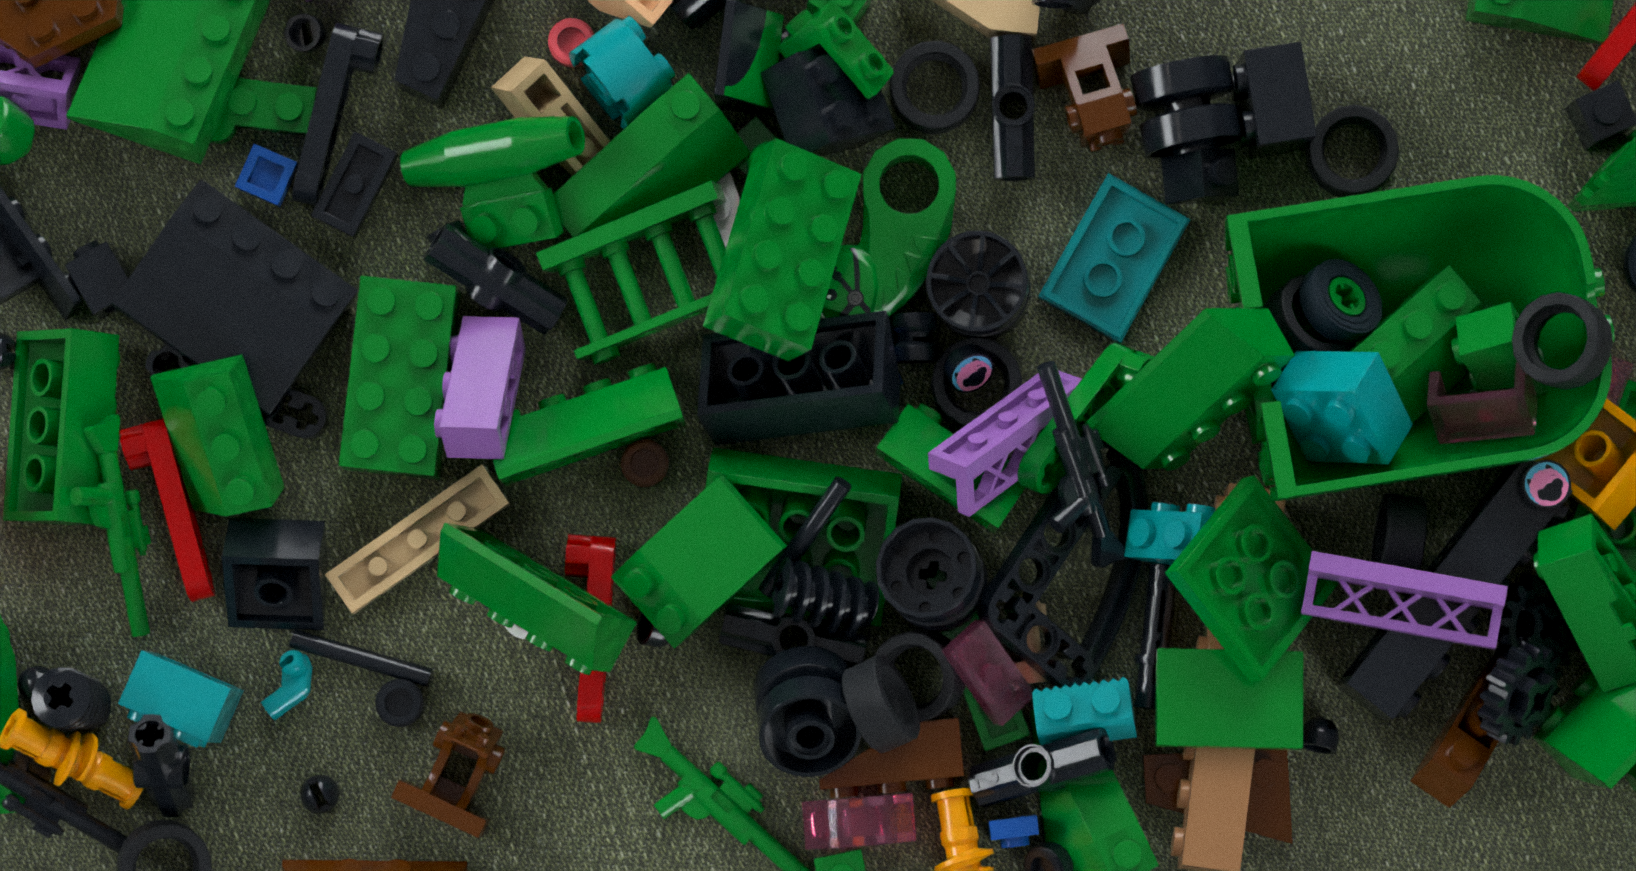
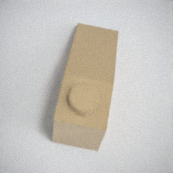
M524 56L491 87L515 118L574 116L580 121L585 134L584 151L577 156L559 162L571 176L577 173L610 142L545 59Z

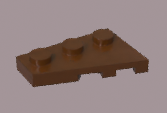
M1255 749L1245 831L1293 844L1287 750ZM1183 753L1142 755L1145 803L1184 814V808H1177V794L1180 779L1188 780L1190 761L1183 760Z

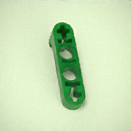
M1118 343L1110 344L1103 351L1067 398L1080 437L1083 436L1082 425L1086 424L1154 356ZM1053 417L1026 451L1018 467L1017 476L1020 485L1040 494L1050 493L1066 474L1052 431L1057 428Z

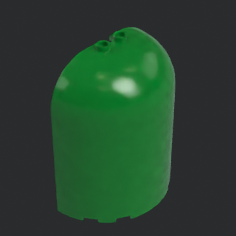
M1503 175L1474 176L1226 215L1224 246L1226 251L1232 250V254L1228 255V267H1225L1227 297L1230 304L1238 303L1236 308H1263L1269 297L1288 280L1299 275H1307L1315 266L1328 259H1342L1352 263L1370 277L1377 287L1382 300V317L1379 323L1428 279L1449 265L1481 301L1483 309L1511 301L1519 316L1528 304L1542 295L1556 292L1576 295L1590 302L1595 307H1597L1596 298L1605 295L1603 273L1600 268H1594L1587 239L1573 214L1560 200L1548 191L1515 177ZM1292 303L1295 319L1301 328L1312 338L1327 343V339L1317 332L1304 316L1301 305ZM1566 312L1559 313L1548 320L1540 332L1537 344L1543 353L1544 364L1550 368L1561 370L1577 362L1584 352L1587 341L1586 325L1575 314ZM1609 314L1604 315L1611 326L1612 340L1614 343L1615 334L1611 316ZM1610 353L1609 361L1599 376L1582 387L1565 390L1547 386V393L1496 407L1491 406L1482 391L1476 392L1474 390L1468 372L1412 423L1411 429L1389 464L1306 461L1283 415L1281 401H1276L1271 390V383L1262 386L1250 397L1251 403L1245 408V414L1252 444L1262 443V451L1258 452V467L1265 486L1275 485V487L1269 488L1270 497L1274 501H1281L1528 462L1552 455L1578 439L1597 418L1610 388L1612 359Z

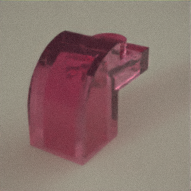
M913 793L802 802L806 850L917 841Z

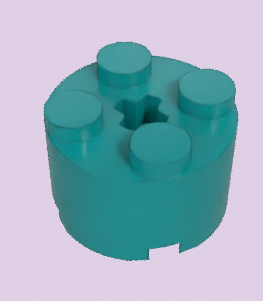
M628 16L623 21L615 18L569 52V58L573 67L582 63L587 71V74L580 79L589 93L612 120L620 115L622 116L620 127L623 129L673 86L670 80L675 77V73L668 61L660 53L653 56L642 41L646 39V36L631 16Z

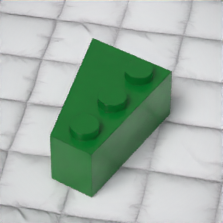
M1592 514L1538 531V552L1533 556L1536 572L1540 579L1546 582L1602 692L1635 683L1636 576Z

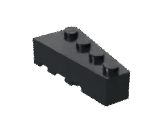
M411 0L394 78L399 89L443 109L495 0Z

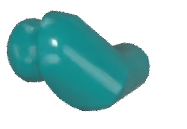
M289 650L281 656L279 666L282 667L281 687L261 701L264 709L274 721L306 699L310 694L313 667L309 657L298 650Z

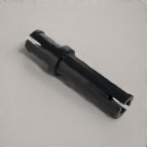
M1149 564L1148 568L1149 579L1144 610L1140 654H1135L1134 663L1139 665L1136 697L1133 707L1155 710L1156 649L1170 647L1176 587L1165 574L1171 565Z

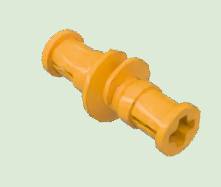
M21 708L12 713L2 730L0 748L8 750L11 747L34 758L36 763L44 767L56 769L53 784L57 787L61 786L70 776L93 791L99 790L119 800V806L126 810L136 803L143 791V788H136L132 769L114 761L110 755L97 751L98 738L92 733H87L81 737V733L75 731L68 738L63 732L53 727L48 728L28 718L27 712Z
M970 788L952 789L930 795L931 802L937 803L942 831L940 832L941 845L945 849L947 859L935 866L934 871H994L993 867L981 865V860L994 854L993 848H978V828L974 825L970 797L974 795L971 793Z

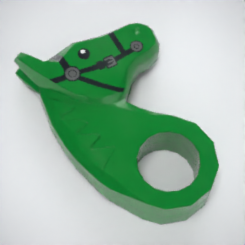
M897 138L875 151L863 171L864 210L861 241L858 245H841L822 310V319L885 310L890 318L892 314H896L906 306L926 282L930 261L939 247L949 239L956 195V173L944 151L923 139ZM900 163H916L924 166L933 174L938 185V193L935 200L928 208L918 213L904 214L893 210L881 195L880 183L883 176L890 168Z

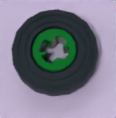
M1328 259L1315 266L1307 273L1299 287V302L1304 316L1317 332L1326 339L1336 343L1354 344L1375 330L1382 317V300L1375 284L1360 268L1342 259Z

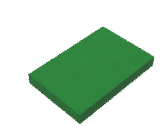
M1157 648L1155 747L1302 750L1303 651H1285L1264 680L1250 683L1224 649Z

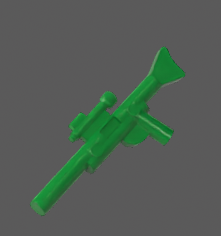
M115 414L107 415L99 423L84 428V434L96 454H98L103 482L98 483V487H74L70 492V501L74 506H89L90 516L94 525L100 529H106L114 573H120L131 636L138 637L150 634L135 548H137L140 556L147 555V545L151 544L148 525H143L139 507V502L141 501L140 492L137 489H131L124 493L117 455L120 416Z
M656 717L650 718L644 735L635 743L634 749L660 758L666 766L681 778L677 783V788L653 804L664 820L679 809L696 820L705 819L711 815L743 846L750 841L782 871H810L748 814L751 809L759 813L765 809L759 801L764 796L751 783L746 787L741 785L727 772V767L721 762H716L710 769V774L717 780L721 779L724 782L718 787L679 750L671 746Z

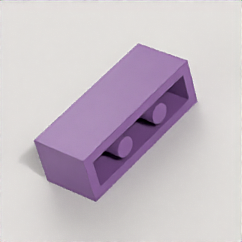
M463 316L459 335L452 336L450 345L452 370L451 372L444 373L442 383L445 403L443 409L436 410L434 420L436 438H442L447 458L504 459L526 351L519 318Z

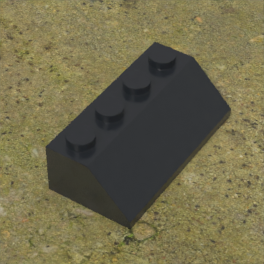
M886 310L820 319L811 350L791 361H786L719 333L703 335L697 416L715 445L899 422L900 377L889 316Z

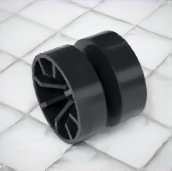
M1210 55L1176 60L1143 69L1130 76L1136 109L1145 111L1164 110L1163 114L1152 117L1140 124L1146 158H1161L1168 155L1176 158L1180 155L1196 151V149H1219V147L1235 143L1244 138L1238 105L1228 103L1210 104L1211 100L1220 98L1235 88L1228 56Z
M987 231L964 232L942 244L930 261L926 278L928 296L942 322L954 333L967 339L972 337L995 339L1013 330L1025 316L1031 300L1030 277L1020 253L1005 238Z
M816 646L793 647L771 657L757 674L754 693L760 748L765 758L774 767L785 773L801 777H814L831 773L845 765L854 756L859 747L861 734L847 708L842 688V676L844 671L850 668V666L838 654Z

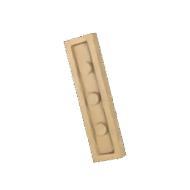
M481 464L327 572L325 576L350 612L355 614L439 555L440 531L444 523L478 528L509 506L510 503L486 468Z

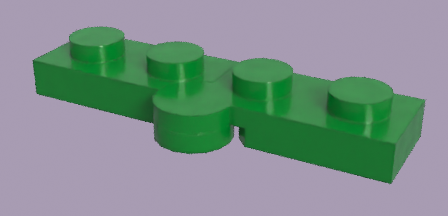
M237 78L211 143L224 144L230 141L235 136L238 127L306 136L318 89L309 86Z

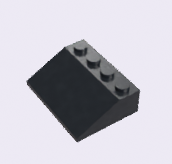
M200 179L169 219L113 300L112 306L195 365L243 354L260 411L270 416L351 308L358 290Z

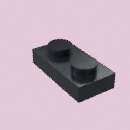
M355 131L311 216L355 239L399 156L398 153Z

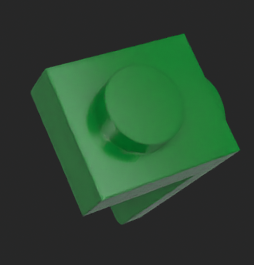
M832 0L813 14L805 9L795 16L785 27L789 32L788 36L777 47L780 53L785 58H788L796 52L809 50L820 43L867 99L877 95L894 74L892 67L886 62L882 54L875 49L835 0Z

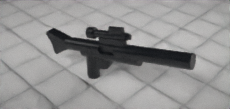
M1055 361L1044 362L1037 367L1057 427L1052 431L1066 473L1058 484V496L1062 507L1049 519V524L1056 532L1063 533L1079 516H1086L1093 535L1092 566L1104 568L1114 561L1127 560L1129 558L1124 557L1125 547L1110 529L1097 487L1105 488L1112 482L1109 472L1105 471L1099 452L1103 448L1098 429L1092 430L1089 424L1082 425L1083 436L1080 437Z
M15 749L12 759H9L6 764L0 762V784L25 799L22 804L18 797L8 794L2 801L3 808L10 812L15 811L34 822L32 829L48 839L52 834L63 835L65 830L58 825L59 820H62L119 854L123 842L128 836L87 813V804L49 782L51 778L49 767L36 763L34 758Z

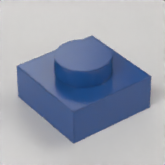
M253 144L234 187L280 208L299 164L294 160Z
M1037 815L987 821L989 840L1000 839L1001 848L1030 845L1029 836L1039 834Z

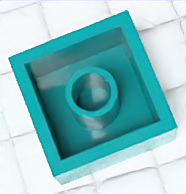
M1296 351L1295 356L1289 361L1271 389L1276 401H1281L1283 415L1306 461L1389 464L1413 425L1379 352Z
M141 650L118 704L130 709L127 718L135 722L140 721L143 715L146 714L161 715L163 722L174 728L173 732L177 740L197 748L199 746L205 748L208 742H222L244 690L159 653Z

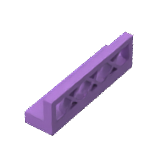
M0 45V63H10L16 66V68L8 71L0 70V95L8 98L28 112L34 121V125L67 130L71 120L67 119L66 115L71 106V92L81 69L80 58L62 55L34 68L21 59L16 51ZM48 70L64 72L62 80L41 77L39 74Z
M1058 370L1068 398L1082 379ZM1039 373L928 452L930 470L956 479L959 513L970 517L1018 481V467L1022 457L1035 441L1038 432L1045 428L1053 417ZM1014 450L1007 468L1001 472L1008 454ZM984 472L978 488L974 492L973 479Z
M1312 551L1301 614L1495 650L1508 586ZM1317 579L1339 582L1349 598L1335 608L1313 605ZM1348 584L1364 586V588L1354 594ZM1374 588L1386 590L1398 607L1383 617L1371 616L1359 599ZM1397 593L1413 596L1403 603ZM1423 597L1435 599L1446 616L1432 626L1420 625L1407 608ZM1445 601L1462 605L1451 611ZM1353 603L1360 613L1344 611L1343 609ZM1471 606L1492 610L1488 636L1467 633L1456 616ZM1402 612L1408 622L1393 620L1392 618ZM1450 621L1457 631L1440 627Z

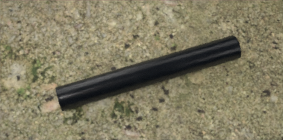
M838 476L834 478L759 585V590L765 596L772 598L776 572L785 556L789 557L792 563L801 560L852 488L848 481Z
M296 629L290 641V648L394 678L405 679L426 687L430 683L433 672L432 668Z

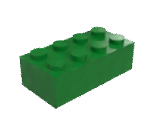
M775 138L754 152L703 327L786 361H791L810 351L862 174L778 138Z
M360 276L338 465L344 470L440 479L443 440L435 436L434 420L436 410L443 409L445 403L442 393L444 373L451 372L453 365L450 357V345L452 336L456 335L461 295L456 285Z

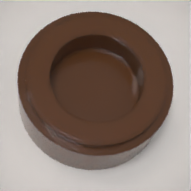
M643 439L631 443L625 449L621 458V468L624 476L631 484L640 488H651L661 483L666 477L669 470V459L661 445L655 441Z

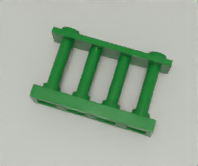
M714 181L706 182L536 253L542 270L551 273L558 272L560 277L566 278L590 340V344L574 350L578 360L589 361L592 359L594 366L606 363L621 356L618 348L707 312L712 294L695 300L670 233L674 231L672 224L689 218L690 223H696L716 277H718L726 250L714 215L717 214L715 207L727 202L720 184ZM643 236L646 237L647 241L653 242L678 307L654 318L650 315L626 253L630 250L628 242ZM602 254L603 259H609L634 326L610 336L607 334L583 269L587 267L585 260Z

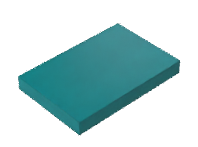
M1108 173L1037 298L1120 344L1191 219Z

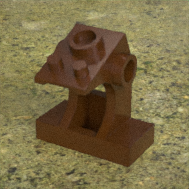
M1124 24L1032 49L1034 71L1040 90L1062 83L1065 84L1072 104L1065 106V113L1072 134L1079 132L1081 148L1089 145L1092 153L1102 150V146L1110 144L1117 146L1125 143L1123 135H1127L1132 123L1130 117L1136 116L1137 110L1130 88L1121 89L1114 69L1131 64L1129 38ZM1101 73L1107 88L1083 95L1078 79Z
M460 711L452 723L444 720L433 742V747L439 749L440 753L423 787L420 788L405 780H398L391 798L468 834L481 838L490 819L470 811L469 808L486 771L494 774L503 758L506 748L498 744L504 731L494 727L488 718L475 713L466 714ZM453 751L477 761L466 787L442 777Z

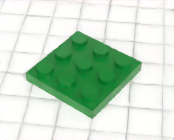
M1255 475L1242 478L1165 574L1250 683L1264 680L1313 617L1301 614L1312 549L1276 502L1271 499L1269 493ZM1318 578L1313 605L1321 606L1338 583Z

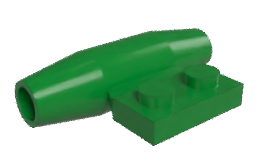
M574 116L517 117L453 130L409 148L401 155L400 167L404 180L411 187H465L463 205L460 209L468 236L488 249L492 247L504 248L552 239L564 233L552 189L547 187L536 172L581 154L585 148V134L580 121Z

